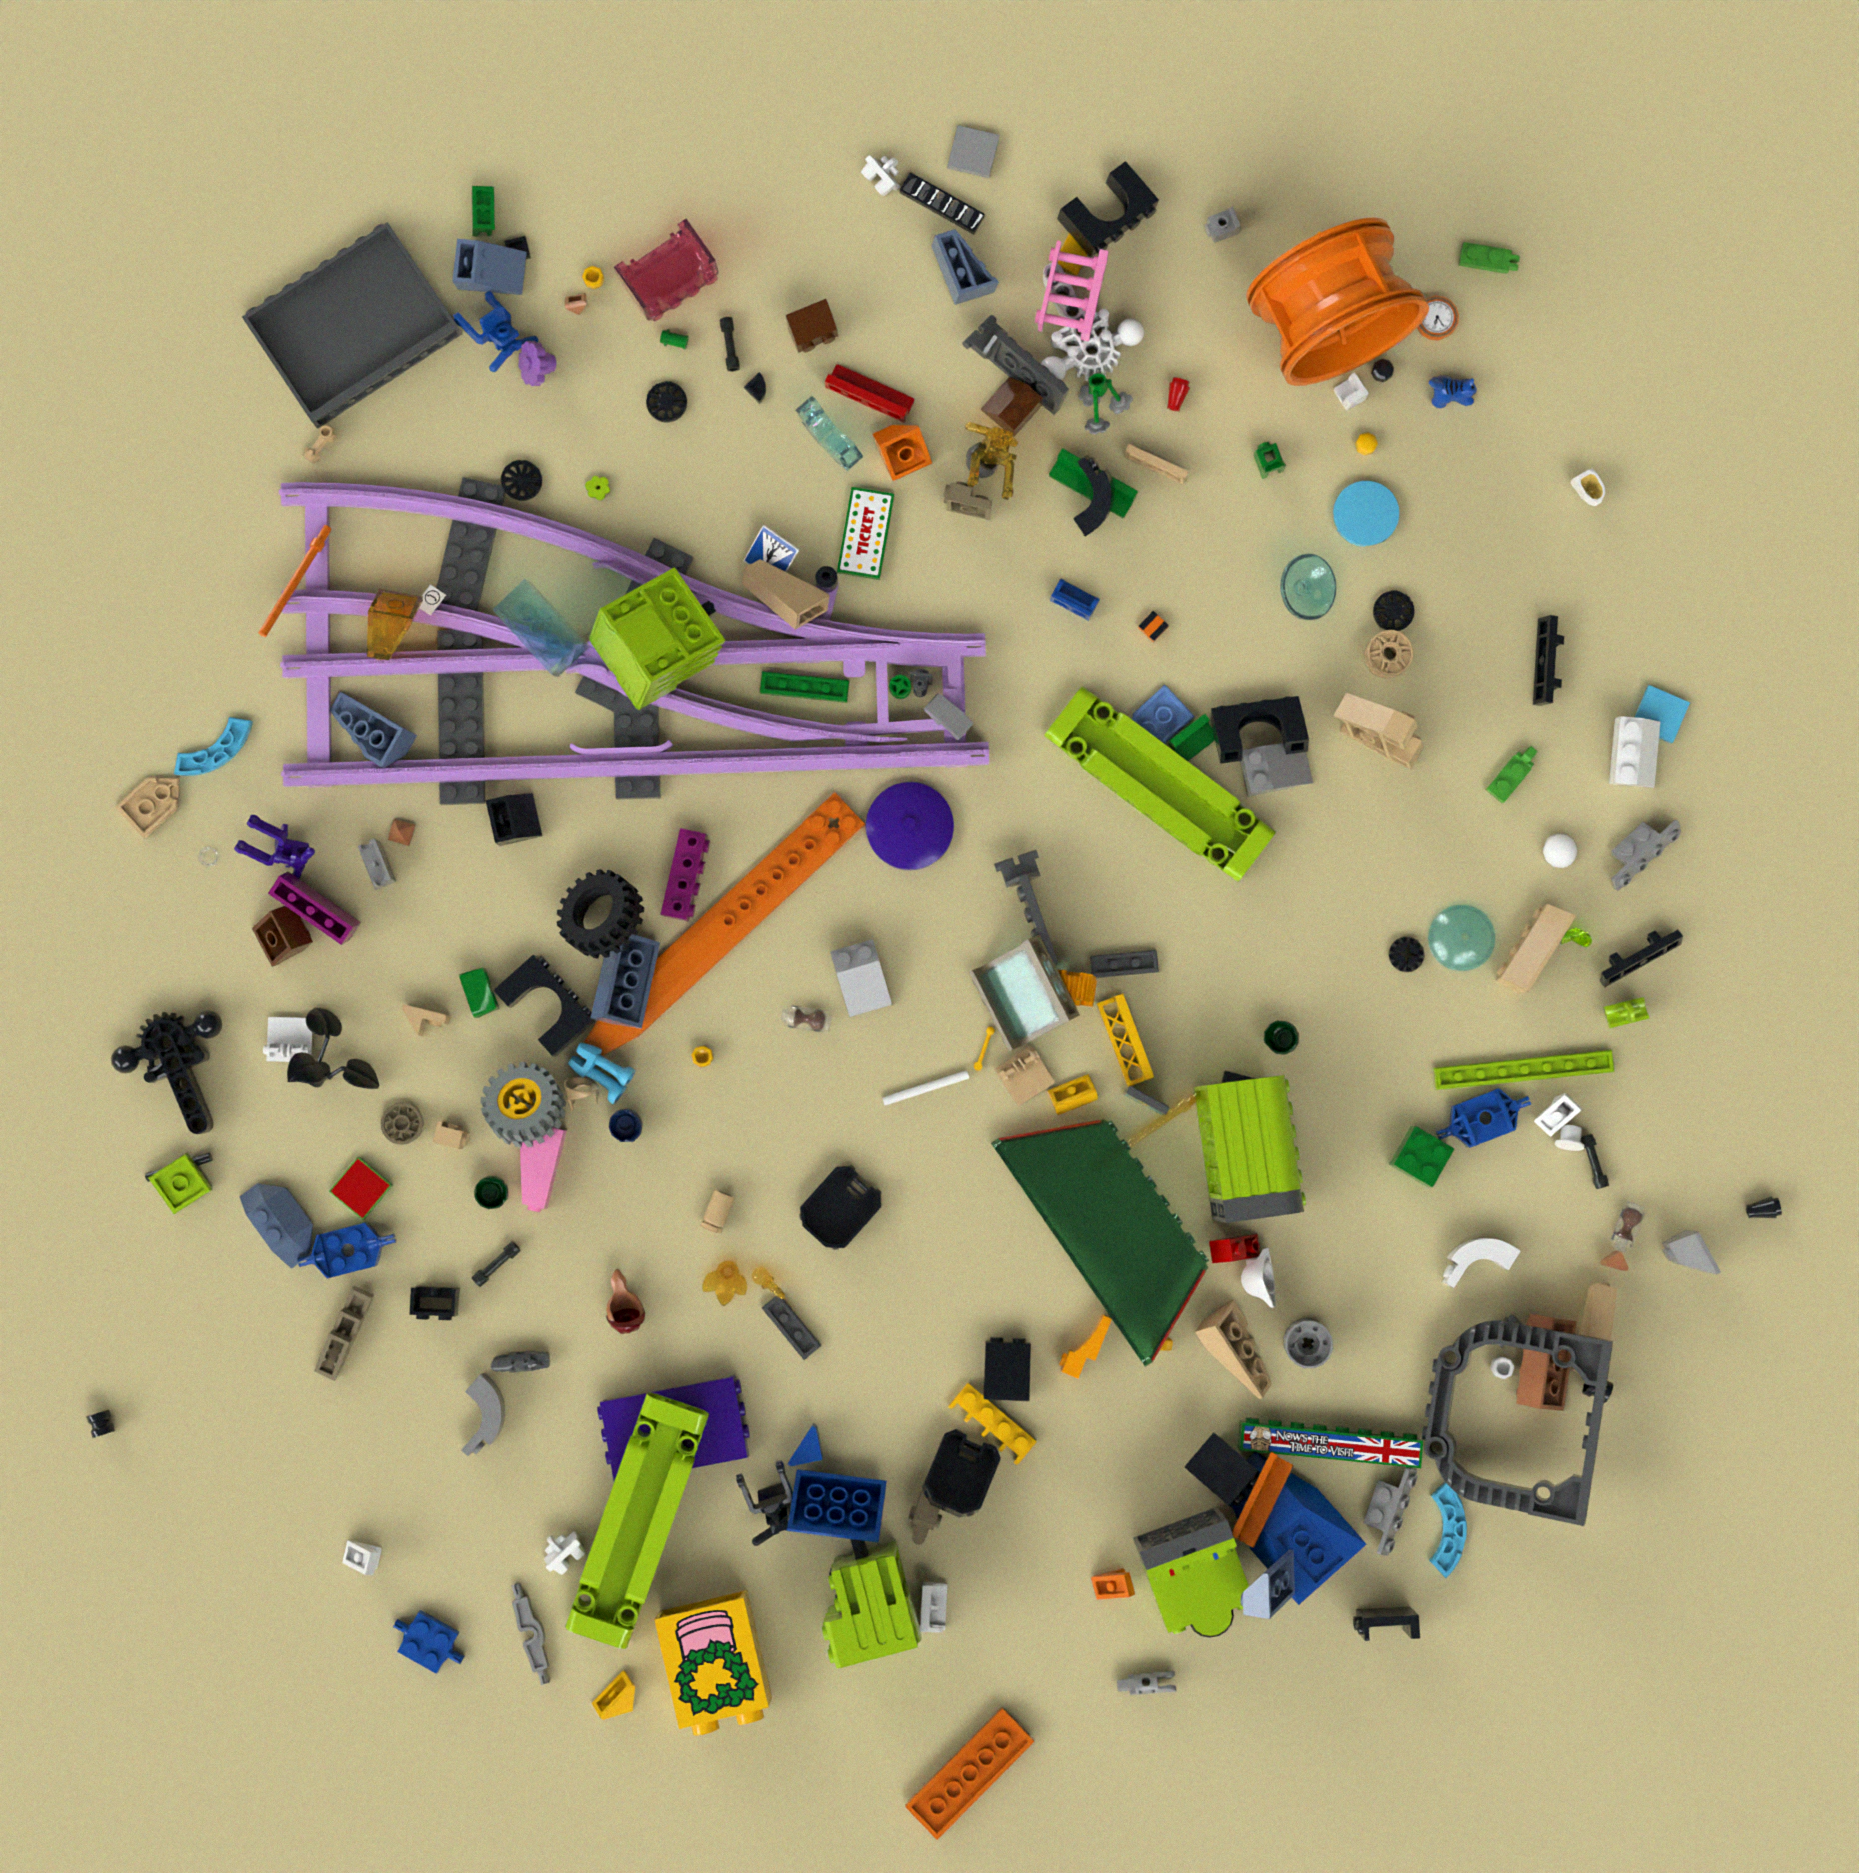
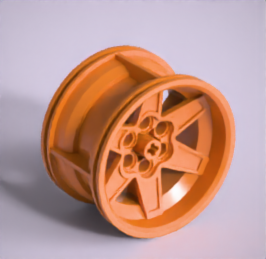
M1375 217L1357 219L1316 234L1274 260L1250 284L1246 293V300L1253 314L1261 317L1266 323L1276 324L1282 336L1280 342V354L1282 357L1280 370L1288 384L1293 386L1316 384L1352 371L1397 345L1410 335L1426 318L1429 305L1423 293L1418 289L1412 288L1410 283L1400 276L1395 275L1390 265L1394 254V235L1384 219Z

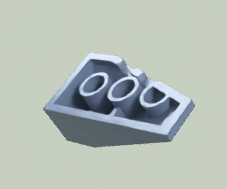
M339 692L330 708V712L339 724L346 729L352 737V741L359 746L362 754L382 768L407 755L417 737L416 734L342 692Z

